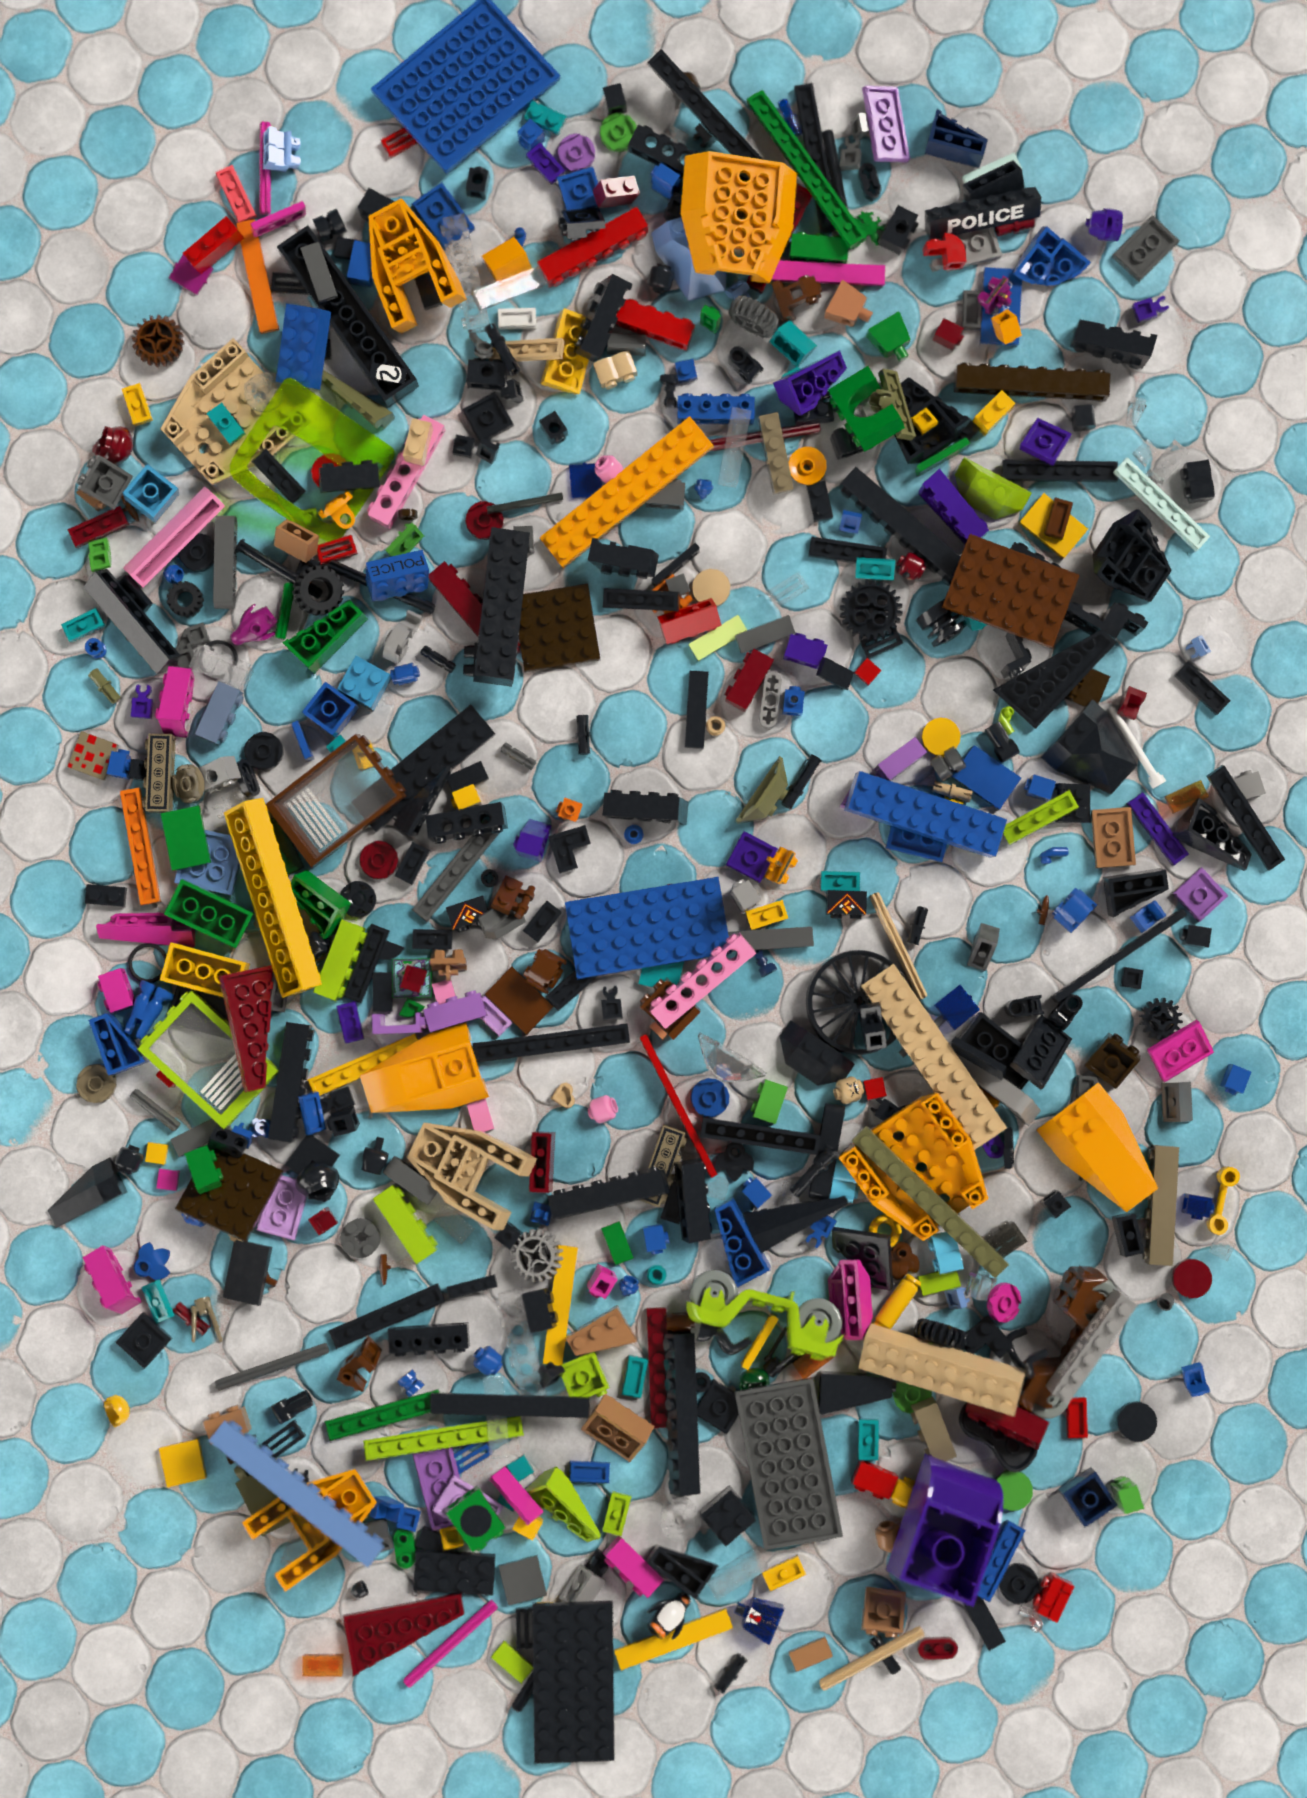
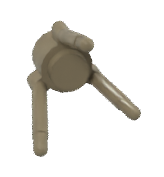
M210 1297L194 1300L195 1306L191 1307V1341L195 1342L197 1313H199V1316L209 1314L219 1342H222L223 1339L212 1309Z

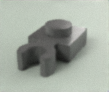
M846 137L845 145L847 149H841L839 167L841 171L860 169L862 154L859 148L860 140L856 137L855 142L850 144L849 137Z

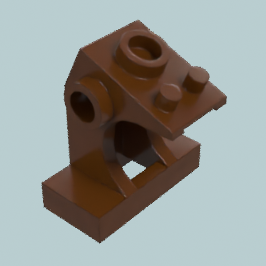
M804 275L797 282L786 287L779 280L771 283L783 319L786 321L796 320L793 310L800 304L819 303V298H822L821 284L819 281L816 282L814 276ZM801 288L803 295L793 299L792 292Z
M368 1336L363 1340L359 1348L344 1359L336 1380L345 1386L353 1387V1390L356 1392L358 1390L363 1392L367 1380L359 1373L358 1369L364 1367L371 1373L376 1368L382 1349Z

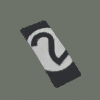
M372 363L369 377L404 384L407 369Z

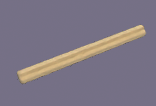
M876 892L870 895L869 898L915 995L919 1000L927 997L924 986L880 893Z
M915 1627L819 1680L820 1687L825 1691L925 1636L922 1627Z

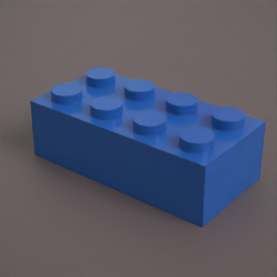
M286 303L275 382L321 389L331 318L330 311Z

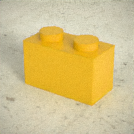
M1001 390L974 417L973 422L980 428L979 431L986 436L1013 409L1016 403Z

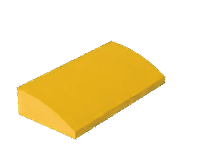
M565 308L560 311L553 338H563L565 341L563 358L546 361L541 385L568 393L580 394L589 359L574 353L576 347L574 342L582 331L580 326L586 316Z

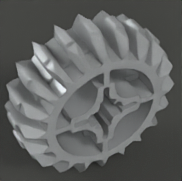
M530 1229L529 1233L523 1232V1237H519L517 1240L519 1244L515 1243L513 1245L517 1250L511 1251V1254L516 1256V1258L511 1259V1262H517L513 1269L517 1270L520 1268L518 1275L522 1276L525 1274V1280L527 1281L531 1278L533 1283L537 1282V1280L544 1282L545 1278L547 1280L551 1279V1274L556 1275L558 1273L555 1268H561L562 1266L557 1262L564 1258L558 1256V1253L563 1252V1249H557L561 1242L557 1241L554 1243L553 1241L556 1236L552 1235L549 1237V1231L543 1233L542 1229H537V1232L534 1229ZM533 1239L540 1240L535 1248L525 1247ZM546 1245L550 1250L551 1257L545 1252ZM535 1252H539V1253H540V1254H538V1255H540V1258H539V1259H535V1258H534V1257H536V1256H534V1253H535ZM523 1254L528 1257V1265L524 1261ZM539 1263L548 1264L544 1271H534Z

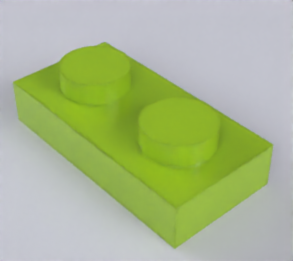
M612 1491L602 1529L603 1532L622 1536L631 1495Z

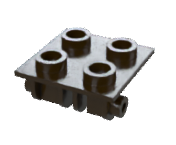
M1092 668L1065 699L1083 707H1086L1092 699L1099 704L1111 676Z

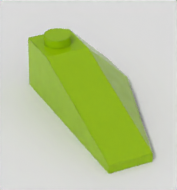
M557 1466L544 1471L525 1489L541 1509L544 1508L553 1514L551 1518L556 1521L559 1519L568 1524L567 1528L586 1542L600 1538L601 1534L574 1486Z

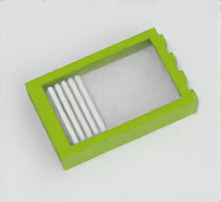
M187 991L179 999L181 1001L177 1007L173 1006L168 1010L166 1019L163 1022L160 1020L152 1028L154 1032L150 1036L146 1035L139 1042L141 1046L137 1050L223 1129H227L264 1088L244 1093L229 1022L197 992L191 991L189 993ZM266 1057L267 1086L278 1074L279 1068Z

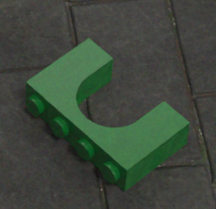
M869 366L828 389L831 395L828 399L832 407L839 409L836 411L841 421H846L844 424L849 434H854L852 437L857 447L861 446L864 452L905 428L893 404L869 417H857L854 415L856 407L863 400L870 397L873 392H876V389H881Z

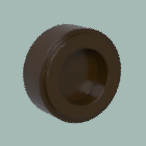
M415 509L398 510V518L405 521L416 520L418 518V511Z

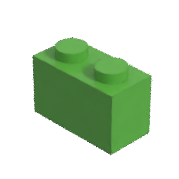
M766 1079L764 1083L760 1082L757 1093L760 1094L758 1101H753L750 1112H753V1117L776 1124L788 1087Z
M1117 1477L1114 1479V1482L1110 1483L1115 1502L1118 1505L1117 1507L1125 1515L1145 1509L1138 1486L1129 1477Z

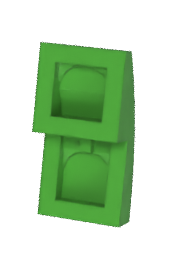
M103 538L88 542L91 571L95 572L110 568L111 550L109 540Z

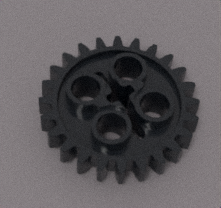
M875 579L872 584H869L868 580H866L865 585L858 582V588L851 586L852 593L845 592L847 598H842V603L845 605H840V610L844 611L840 613V618H845L842 624H848L846 631L853 630V637L858 633L859 640L865 636L867 642H869L870 637H873L874 641L877 642V636L884 640V633L891 635V629H897L895 623L901 622V619L897 616H902L903 611L899 610L902 608V603H898L900 596L894 597L896 590L890 592V585L883 587V581L876 585ZM864 597L868 601L861 604L858 602V599ZM884 599L887 603L881 606L877 604V601ZM870 608H873V613H869ZM858 616H863L866 620L863 622H858L855 618ZM883 618L885 622L882 624H877L875 622V619Z

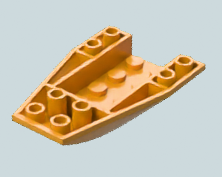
M467 1022L429 1033L361 1074V1082L371 1113L452 1109L488 1098L489 1094L484 1078L482 1079L472 1048V1038Z

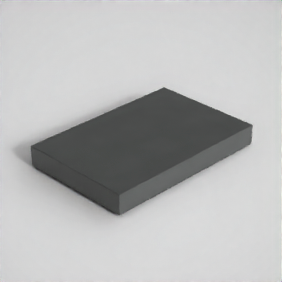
M1152 215L1112 255V258L1133 278L1140 282L1180 240Z

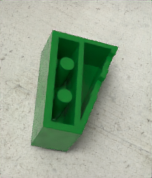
M308 870L294 875L291 881V888L297 900V905L301 910H305L311 918L309 921L312 925L315 924L323 939L336 934L341 920L344 919L352 903Z

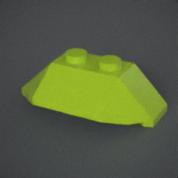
M966 457L963 458L954 474L959 493L972 508L995 520L1022 511L1032 494L1030 491Z

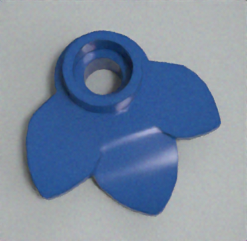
M151 1242L144 1244L139 1249V1259L134 1263V1271L138 1276H150L154 1280H159L170 1274V1271L165 1266L170 1257L169 1250L164 1248L154 1250ZM143 1263L147 1264V1270L141 1268Z

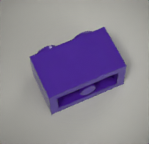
M801 633L791 634L783 659L818 670L828 645L824 644L823 640L817 638L813 640L807 639Z

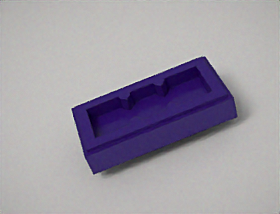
M356 1001L337 1005L336 1008L345 1044L364 1040L365 1037Z

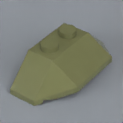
M781 756L778 757L736 819V823L741 824L766 819L768 815L771 817L778 808L775 806L778 799L782 801L788 793L786 790L788 782Z

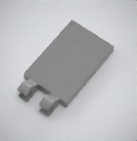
M993 227L955 235L963 242L966 250L967 262L963 268L995 260L1002 256ZM942 258L932 260V264H930L932 272L943 268Z

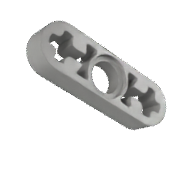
M776 672L768 673L764 679L759 722L766 729L773 728L778 717L782 679ZM775 677L778 683H775L774 690L766 692V689L770 690L771 683L767 682V680ZM769 695L776 698V703L773 706L765 703V698ZM775 709V712L771 711L770 718L774 719V721L766 724L763 718H766L767 711Z

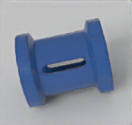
M91 638L86 641L85 650L92 657L98 659L106 655V645L100 640ZM96 646L99 649L96 651L93 649V647Z

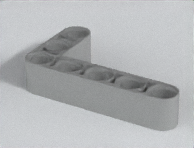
M957 1054L979 1087L1007 1106L1020 1121L1030 1126L1041 1110L1028 1095L1006 1079L1000 1080Z

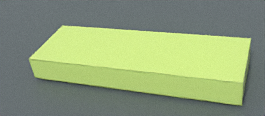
M739 615L723 623L722 626L689 643V647L696 659L700 661L736 640L735 634L747 629Z

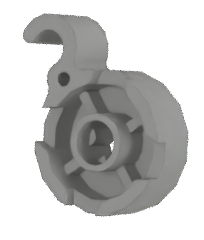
M407 610L405 620L397 623L394 629L388 633L384 642L383 658L395 664H398V661L401 662L409 648L407 647L408 638H413L422 621L421 615Z

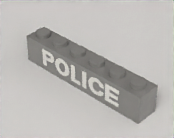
M1116 1288L1112 1290L1046 1384L1051 1394L1069 1404L1138 1306L1131 1298Z

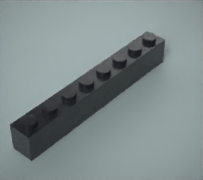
M855 467L841 482L839 487L841 494L847 499L851 498L859 510H865L874 523H880L888 535H894L903 548H909L915 555L923 558L924 562L928 565L927 568L934 574L938 573L942 577V581L947 586H950L961 556L859 468Z
M692 1332L664 1333V1368L666 1374L664 1385L666 1389L665 1407L667 1409L666 1428L668 1430L667 1449L669 1456L667 1462L669 1470L668 1488L670 1494L678 1497L700 1494L695 1334Z

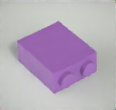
M914 737L880 762L874 769L876 772L874 776L891 781L921 759L927 751L918 739Z

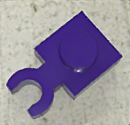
M1165 296L1159 297L1156 302H1153L1150 297L1133 303L1132 308L1137 322L1140 323L1156 318L1157 312H1166L1169 306L1162 307L1160 305V302L1166 299Z
M136 685L135 690L138 698L132 697V718L152 719L153 699H148L152 692L150 685H147L145 692H141V685Z

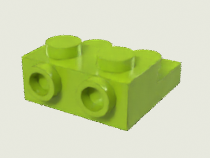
M595 1352L585 1354L562 1364L566 1371L562 1375V1379L569 1396L590 1397L596 1395L598 1398L607 1394V1389L610 1386Z

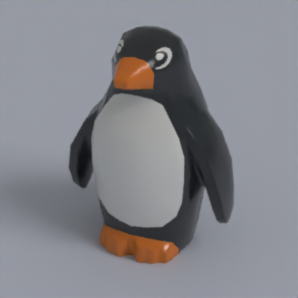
M681 1592L674 1598L662 1600L654 1604L647 1611V1613H651L656 1610L647 1625L649 1632L661 1640L675 1630L671 1638L674 1640L683 1629L685 1612L691 1603L690 1596L685 1592Z

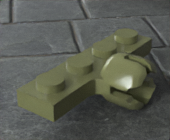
M882 368L878 372L882 389H876V392L871 394L869 404L872 406L870 408L874 412H879L893 404L905 426L903 430L896 433V437L911 441L916 435L897 371Z

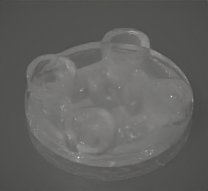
M268 372L254 375L244 385V395L247 403L252 409L262 413L271 412L278 408L284 397L281 383L275 382L276 377Z

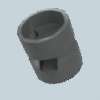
M954 746L944 751L943 756L938 755L930 760L943 782L952 777L954 771L958 773L967 767Z

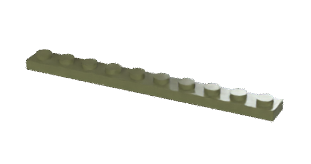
M867 1126L852 1139V1142L994 1278L1009 1266V1263Z

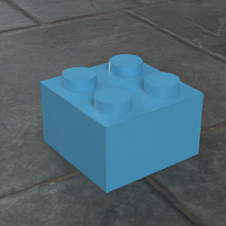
M147 464L125 489L123 496L128 503L156 523L179 496V489Z
M355 656L337 690L374 711L392 678L384 670Z

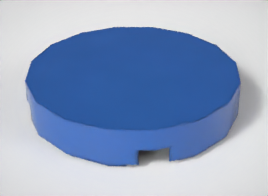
M707 1078L700 1080L694 1086L691 1092V1103L697 1113L704 1117H715L726 1110L730 1095L727 1087L721 1081Z

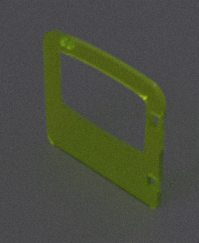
M286 378L232 458L229 472L238 484L272 510L319 535L320 539L330 542L343 537L348 529L340 528L335 521L332 524H327L301 510L265 485L248 470V463L271 428L278 426L323 453L339 466H342V462H353V465L361 464V461L372 460V463L378 462L383 466L379 471V480L393 461L395 450L296 380ZM374 489L353 491L351 494L353 497L347 502V505L353 511L355 517ZM349 517L346 524L350 523L351 517Z

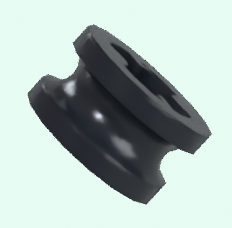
M492 869L484 870L481 874L483 885L494 887L498 883L497 872ZM489 873H492V876L495 877V880H491L490 883H486L487 879L484 880V877L488 876Z

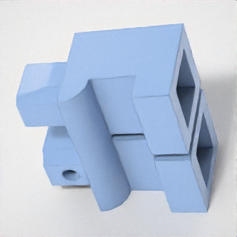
M269 126L263 133V150H265L263 152V169L286 172L288 168L297 169L300 166V156L291 155V150L298 151L300 149V139L291 136V131L281 132L277 131V128Z

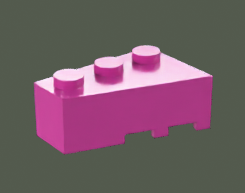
M168 666L167 673H164V689L160 691L159 695L161 703L160 707H157L155 714L163 734L187 738L188 732L185 730V720L190 719V713H187L189 702H192L195 680L193 671L190 668Z
M102 1245L83 1257L85 1262L84 1268L93 1279L91 1282L92 1286L99 1292L101 1296L99 1298L100 1303L105 1309L124 1314L142 1303L141 1299L134 1297L130 1287H132L130 1281L126 1282L121 1272L123 1269L111 1248Z

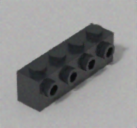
M698 1159L674 1162L681 1238L687 1243L710 1240L712 1225L709 1221L710 1205L707 1202L708 1186L705 1183L706 1166L703 1161Z
M469 1322L390 1327L388 1329L389 1354L394 1353L395 1357L406 1356L408 1352H414V1355H425L426 1351H434V1354L446 1353V1350L454 1349L455 1353L465 1352L470 1347Z

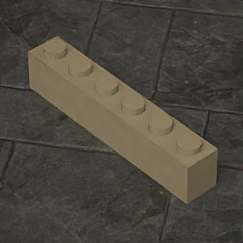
M1151 1145V1149L1148 1150L1149 1170L1158 1189L1146 1197L1148 1208H1145L1144 1217L1147 1220V1228H1144L1143 1231L1146 1247H1143L1145 1253H1142V1258L1145 1259V1263L1150 1265L1173 1266L1179 1147Z

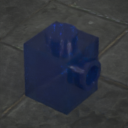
M1184 1193L1181 1212L1191 1214L1192 1219L1203 1220V1217L1210 1218V1214L1214 1211L1213 1198Z

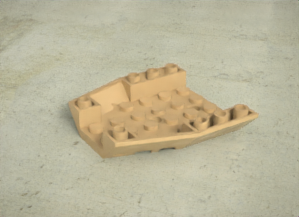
M232 338L190 376L160 429L213 485L254 467L255 465L251 461L264 448L274 456L311 421L298 407L296 408L255 364L239 343ZM261 393L266 395L265 401H256L257 395ZM221 402L233 418L238 421V424L246 434L231 446L206 414ZM202 445H209L207 453H200L199 449Z

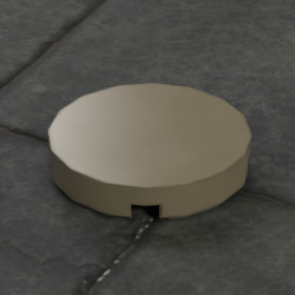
M192 764L179 766L175 770L177 772L173 775L172 779L174 792L177 797L182 799V802L195 803L200 800L204 793L203 775Z
M101 1064L89 1065L83 1068L78 1074L76 1084L79 1095L85 1101L100 1103L110 1099L117 1086L115 1075H108L105 1066Z

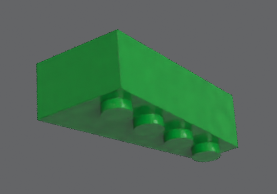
M349 600L328 613L323 619H318L312 626L305 630L302 629L296 633V636L282 643L315 674L368 618Z

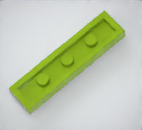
M1069 790L1006 824L1003 834L1009 845H1012L1075 811L1079 806Z

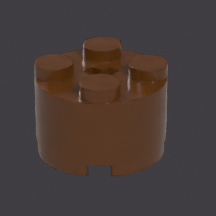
M539 949L534 955L533 959L535 961L533 965L527 967L523 976L526 977V983L548 994L549 991L547 989L549 987L554 988L564 971L561 969L562 964L566 965L567 961L547 949L543 951Z

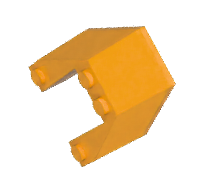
M402 198L369 215L372 278L392 329L402 334L417 326L402 285L427 271L430 272L441 303L452 308L467 300L461 283L440 243Z
M356 1469L309 1482L321 1490L319 1494L323 1497L328 1495L336 1501L335 1506L339 1510L344 1508L352 1514L351 1519L355 1522H363L377 1503ZM278 1497L243 1521L242 1524L253 1540L284 1518H289L308 1551L274 1574L284 1591H287L337 1556L342 1547Z

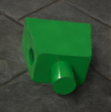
M899 311L867 330L866 337L885 358L895 354L898 361L901 362L909 357L905 347L910 343V336Z

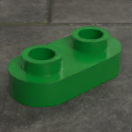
M399 1528L394 1534L395 1557L398 1566L407 1569L415 1563V1538L413 1531ZM400 1536H406L407 1541H401ZM404 1555L408 1556L409 1561H403L402 1557Z

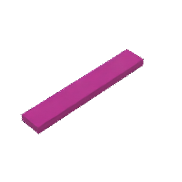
M779 261L771 279L774 282L777 280L780 282H797L800 277L809 275V277L814 276L816 282L819 281L820 284H840L844 280L849 285L884 286L885 265Z

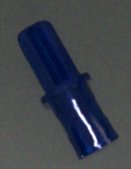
M786 98L780 100L778 106L784 120L795 136L798 137L802 134V130L797 122L796 113L793 114Z

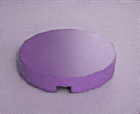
M574 133L567 135L561 140L557 154L559 163L564 169L576 172L591 167L595 160V148L588 137Z

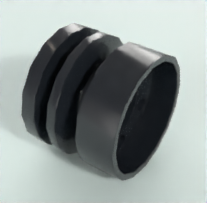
M945 599L929 608L916 619L922 631L932 628L933 631L927 636L928 639H932L935 636L938 637L931 643L933 647L951 641L968 625L966 620L958 624L956 623L962 618L961 614L952 617L951 613L953 611L942 608Z

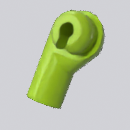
M1010 706L1004 707L998 717V722H1000L1007 735L1014 732L1009 723L1012 715H1014V709Z

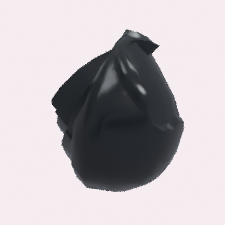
M312 1163L300 1171L295 1186L299 1192L305 1195L307 1200L314 1199L325 1202L331 1199V1196L337 1189L339 1173L337 1169L326 1163Z

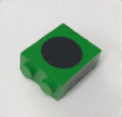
M477 1485L444 1509L446 1515L472 1552L482 1550L486 1547V1542L492 1538L496 1539L504 1533L505 1526Z

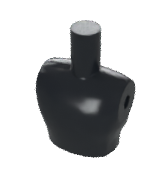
M377 1136L374 1148L365 1147L361 1170L381 1175L389 1156L387 1152L381 1150L384 1138Z

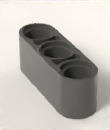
M396 1156L391 1159L383 1170L386 1176L427 1205L430 1204L438 1193L437 1190L432 1188L431 1183L425 1176H422L418 1171Z

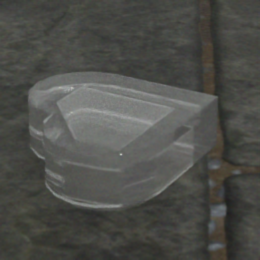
M720 1176L714 1182L707 1183V1196L725 1201L729 1182L725 1177Z

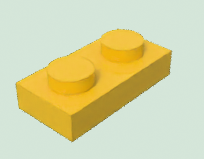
M137 383L122 388L133 425L138 426L153 421L142 385Z
M783 900L745 911L751 930L788 919Z
M795 1555L763 1570L762 1574L769 1590L773 1591L805 1576L806 1572L798 1555Z

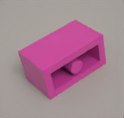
M119 968L98 976L99 981L97 984L99 990L104 993L106 998L104 1005L108 1011L110 1010V1013H117L133 1007L135 997L125 969Z

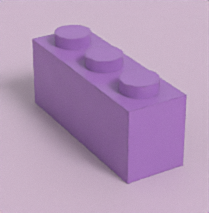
M476 990L464 993L465 997L460 999L457 996L447 998L446 1003L440 1005L438 1002L427 1004V1009H423L429 1032H435L488 1016L482 994L476 993Z

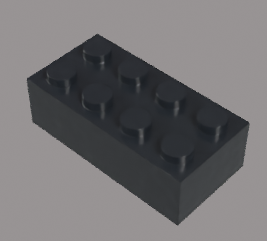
M978 1012L958 1038L1005 1065L1006 1073L1004 1079L1022 1090L1028 1080L1009 1066L1022 1043L984 1013Z

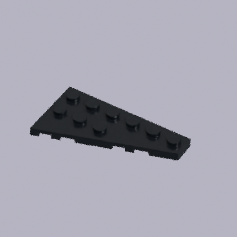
M1101 629L998 686L993 691L1036 729L1117 641L1105 630Z

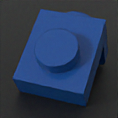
M1154 900L1143 906L1130 918L1139 931L1143 933L1157 921L1163 919L1166 914Z
M1201 1362L1181 1367L1184 1384L1191 1397L1201 1396L1210 1392Z

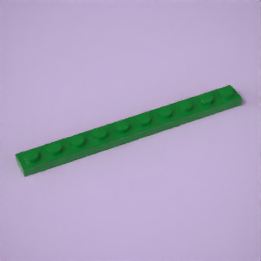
M763 89L748 97L746 103L848 248L852 249L866 241L867 236Z

